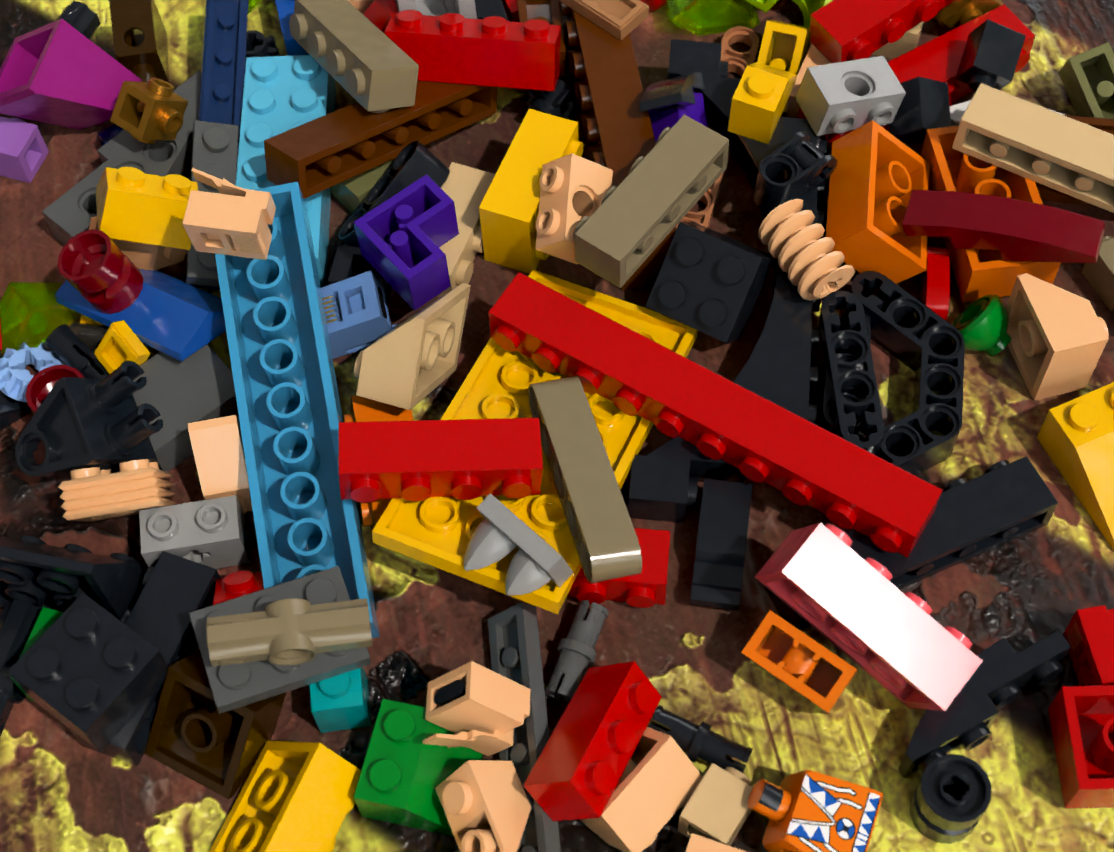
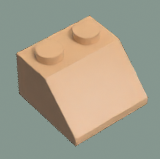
M1027 273L1017 275L1006 306L1009 319L1007 333L1012 337L1008 347L1033 401L1085 389L1109 339L1108 328L1104 319L1097 317L1089 300Z
M646 727L601 817L579 820L607 844L623 852H642L655 841L658 832L676 811L687 804L703 776L672 736Z

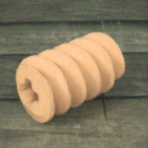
M794 199L779 205L769 212L759 227L758 237L764 245H768V251L772 257L778 259V265L782 271L788 273L787 277L792 285L798 286L797 291L802 299L808 301L818 300L832 292H836L847 284L854 276L855 270L852 265L840 267L845 259L844 254L841 251L831 252L835 245L831 237L821 238L825 232L822 224H812L815 219L811 210L800 211L804 200Z

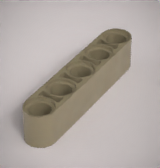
M574 376L530 384L528 397L532 418H539L541 445L587 581L595 583L640 574L642 572V554L639 541L580 379Z

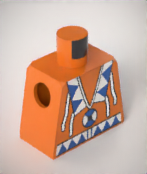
M803 770L785 776L780 787L765 779L757 781L749 795L748 807L769 818L762 840L763 847L768 852H867L884 794L877 790L816 771Z

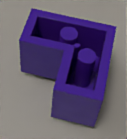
M427 174L353 222L361 255L414 311L451 286L446 254L439 247L459 234L455 204Z

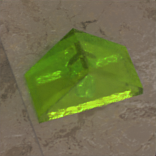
M9 283L0 302L1 352L3 354L6 348L19 350L23 342L29 347L36 348L42 342L45 343L47 337L57 327L63 324L70 326L81 318L80 313L56 302L55 294L62 286L61 283Z

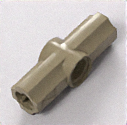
M367 598L315 605L304 599H283L265 606L264 611L207 618V644L212 667L268 660L272 664L282 666L298 665L311 661L316 657L317 653L372 647Z

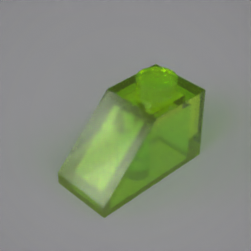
M667 0V13L671 21L677 27H684L698 36L723 33L737 26L750 29L760 24L756 7L745 0Z

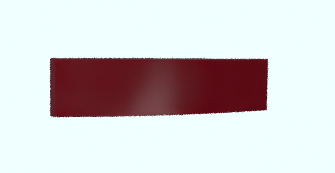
M912 190L902 222L906 236L951 237L954 249H999L1003 261L1097 263L1105 231L1104 221L1057 207L1007 197L957 191Z

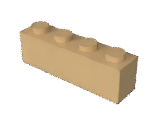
M981 83L960 120L952 149L1114 213L1113 134Z

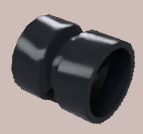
M948 754L937 757L927 765L910 799V815L915 827L923 836L938 843L951 844L965 839L972 833L991 801L992 786L987 773L977 762L964 755Z

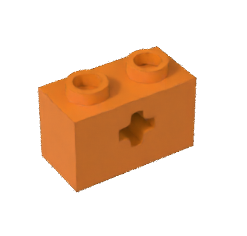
M769 610L741 652L829 714L858 672L855 667L771 610Z

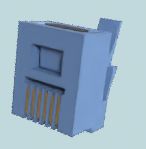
M372 270L321 288L333 359L366 349L377 341L378 338H381L395 326L399 325H391L384 288Z

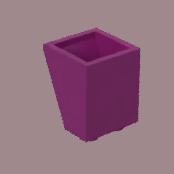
M59 19L14 39L0 68V113L81 130L96 124H102L111 119L123 81L141 82L142 80L65 20Z

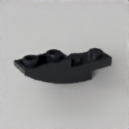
M1058 630L1019 653L1014 651L1005 637L979 653L977 656L982 660V663L945 711L928 709L925 711L898 770L902 776L906 778L918 770L923 775L927 765L933 760L947 755L960 746H963L966 751L979 746L992 735L989 729L999 713L997 709H1001L1017 699L1022 694L1020 688L1034 680L1040 686L1059 675L1064 669L1061 663L1071 648L1061 632Z

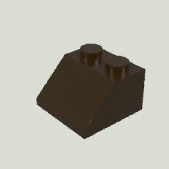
M199 649L169 666L145 754L223 797L230 799L236 794L252 769L266 742L273 736L286 692L219 714Z

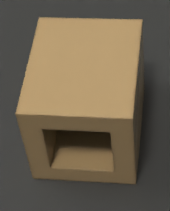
M712 763L681 812L678 831L688 838L693 833L731 846L752 812V809L748 807V798L753 788L752 781L735 768L726 767L722 769Z

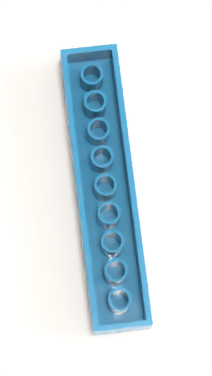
M298 181L255 189L256 191L270 192L276 207L273 224H268L272 239L267 260L215 254L264 589L339 566L350 600L367 598L372 638L380 637L358 504L354 500H341L339 422H343L307 207Z

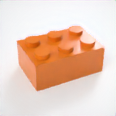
M872 120L832 142L831 155L838 161L829 181L826 237H831L835 243L831 252L841 251L845 256L843 262L852 265L859 273L867 271L879 272L897 284L926 271L928 236H906L902 222L912 190H929L930 163Z

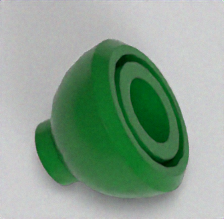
M986 295L979 298L968 306L952 323V326L957 328L962 334L966 350L986 351L990 356H994L1001 352L1012 339L1007 333L1009 323L1008 312L1004 302L998 295Z

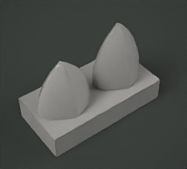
M491 493L479 504L477 510L484 519L473 532L467 545L463 567L466 571L487 567L501 560L516 548L518 551L511 560L506 573L505 591L509 596L528 594L540 589L550 580L558 587H561L574 573L557 551Z

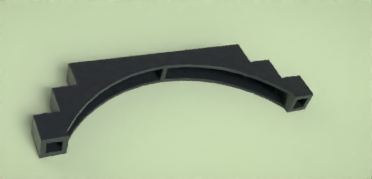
M671 39L668 79L695 72L702 73L705 90L695 93H703L707 127L729 139V152L742 168L753 190L760 162L763 158L780 148L800 131L808 133L811 136L810 142L826 155L827 138L816 136L807 119L780 117L769 144L727 131L732 97L741 79L727 78L728 61H721L722 43ZM826 181L800 198L804 200L800 211L811 210L815 216L812 224L819 223L823 227L825 212L824 210L817 209V200H823ZM761 209L765 219L769 212ZM774 258L772 263L773 293L769 314L762 334L749 360L733 382L816 424L817 404H809V391H816L819 365L811 363V351L818 350L820 325L812 323L813 311L819 312L821 299L811 301L802 299L797 291L798 286L792 285L787 277L788 273L782 271L778 265V259ZM676 437L646 456L635 455L631 469L628 513L630 518L684 523L686 507H696L698 481L704 482V479L744 483L745 476L740 472L739 468L722 459L714 460L708 458L692 443Z

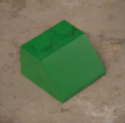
M382 699L354 794V800L361 816L454 837L435 788L468 760H483L484 754L466 747L448 748V746L422 744L424 739L435 734L454 735L455 733L426 721V707Z

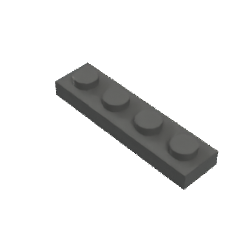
M195 120L193 126L191 170L195 168L222 180L224 178L236 185L238 125ZM191 171L190 181L197 182L198 191L219 193L216 188L195 180ZM191 244L190 250H187L185 284L220 287L214 253L195 251L193 244Z

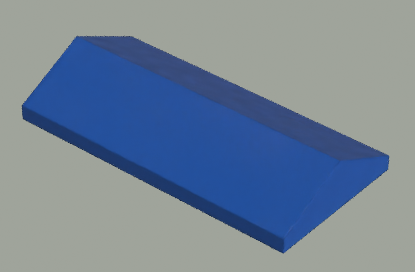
M139 269L143 276V289L130 307L118 313H100L67 280L55 294L57 303L108 327L113 322L124 320L142 343L179 361H183L226 331L221 298L190 284H185V282L158 270Z

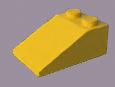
M1113 382L1049 409L1037 439L1114 551Z

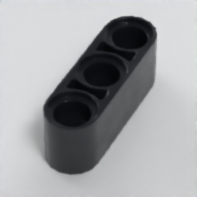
M418 140L412 141L397 155L340 230L339 239L347 246L359 247L354 221L426 174L441 188L450 174V169Z

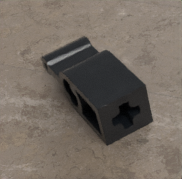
M704 479L690 597L691 605L739 610L752 484Z

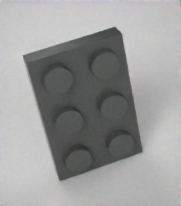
M339 566L189 613L219 714L371 664L367 647L317 653L316 657L311 661L289 666L275 665L268 660L212 667L210 663L206 631L207 618L264 611L265 606L283 599H304L312 605L350 600Z

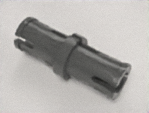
M588 600L579 601L578 610L566 638L561 639L558 644L557 651L560 655L548 686L545 687V694L558 702H561L562 697H565V704H569L584 677L587 666L593 665L596 660L597 653L594 648L604 622L609 615V611L605 607L595 602L592 603V607L589 609L590 602Z

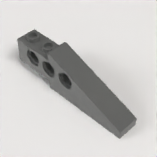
M201 69L173 91L189 101L183 116V125L177 133L175 140H156L155 144H147L136 140L126 130H122L97 150L103 164L42 211L54 237L65 245L75 235L89 230L91 217L97 216L96 187L106 167L115 169L134 167L146 174L164 177L169 174H176L188 179L190 178L193 126L195 120H198Z

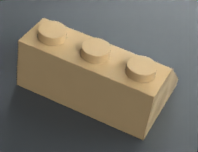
M461 283L408 317L384 336L378 338L373 344L362 350L358 354L354 366V377L359 378L356 395L411 410L455 372L471 285Z

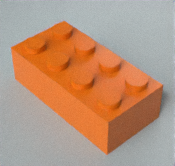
M959 125L927 129L921 157L930 163L929 190L957 191L1007 197L1043 205L1035 181L952 149ZM943 237L945 247L950 250V263L963 302L975 301L986 295L1010 296L1017 275L1025 273L1053 284L1061 264L1059 262L1003 261L999 249H954L951 237Z

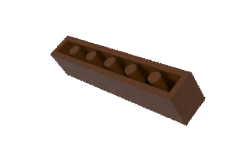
M417 81L414 106L392 108L385 113H373L367 111L358 102L264 140L267 180L275 185L298 181L303 198L305 199L395 159L403 148L412 141L418 140L424 146L497 113V87Z

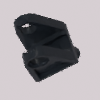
M125 361L104 379L62 377L58 380L18 438L15 456L20 470L29 476H50L92 467H100V470L110 469L111 472L120 471L119 463L141 459H149V462L156 461L157 457L149 436L162 429L163 420L158 419L151 425L149 423L161 416V414L154 406L147 403L137 407L133 397V393L141 390L146 385V377H141L135 382L133 381L144 374L143 369L133 361ZM42 440L46 450L45 459L42 464H37L33 451H37L38 444Z

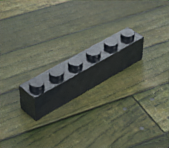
M1026 456L1012 463H1009L1008 460L1000 461L989 467L983 475L970 481L966 478H961L947 485L941 493L932 517L908 558L897 552L889 553L880 549L872 542L871 538L856 530L846 533V535L852 540L850 548L864 560L872 558L882 564L892 574L890 582L900 590L1048 525L1058 502ZM766 586L764 587L781 618L802 632L813 628L812 625Z

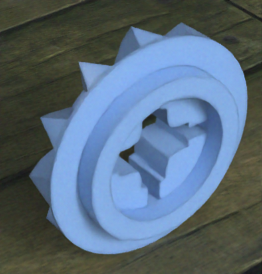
M25 342L22 343L18 350L6 348L3 358L0 359V390L12 399L27 402L25 397L26 390L33 378V375H30V372L26 370L27 365H34L36 370L40 372L54 365L67 364L53 350H48L43 342L36 348L29 347Z

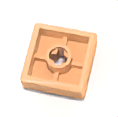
M149 459L119 463L120 472L112 474L110 469L100 470V467L70 471L71 480L63 481L58 486L63 491L60 498L65 501L61 506L66 510L62 517L68 521L92 522L139 514V510L176 505L177 503L172 500L175 493L170 490L174 484L169 481L173 475L168 471L160 470L158 462H149Z

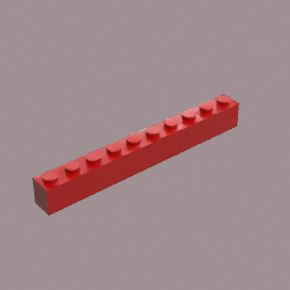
M518 272L488 312L491 338L503 349L510 352L516 350L533 359L534 363L544 371L550 373L556 371L567 378L577 376L581 381L584 392L589 394L597 393L612 401L625 414L631 416L637 414L654 423L663 434L673 438L680 437L692 443L708 458L726 461L739 468L740 472L748 479L758 483L765 482L777 488L791 502L801 506H811L826 514L827 518L838 527L844 529L852 528L871 538L877 547L886 552H897L908 558L936 509L943 491L942 489Z

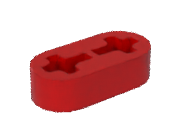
M927 246L926 271L921 273L920 302L944 320H947L950 298L949 248Z

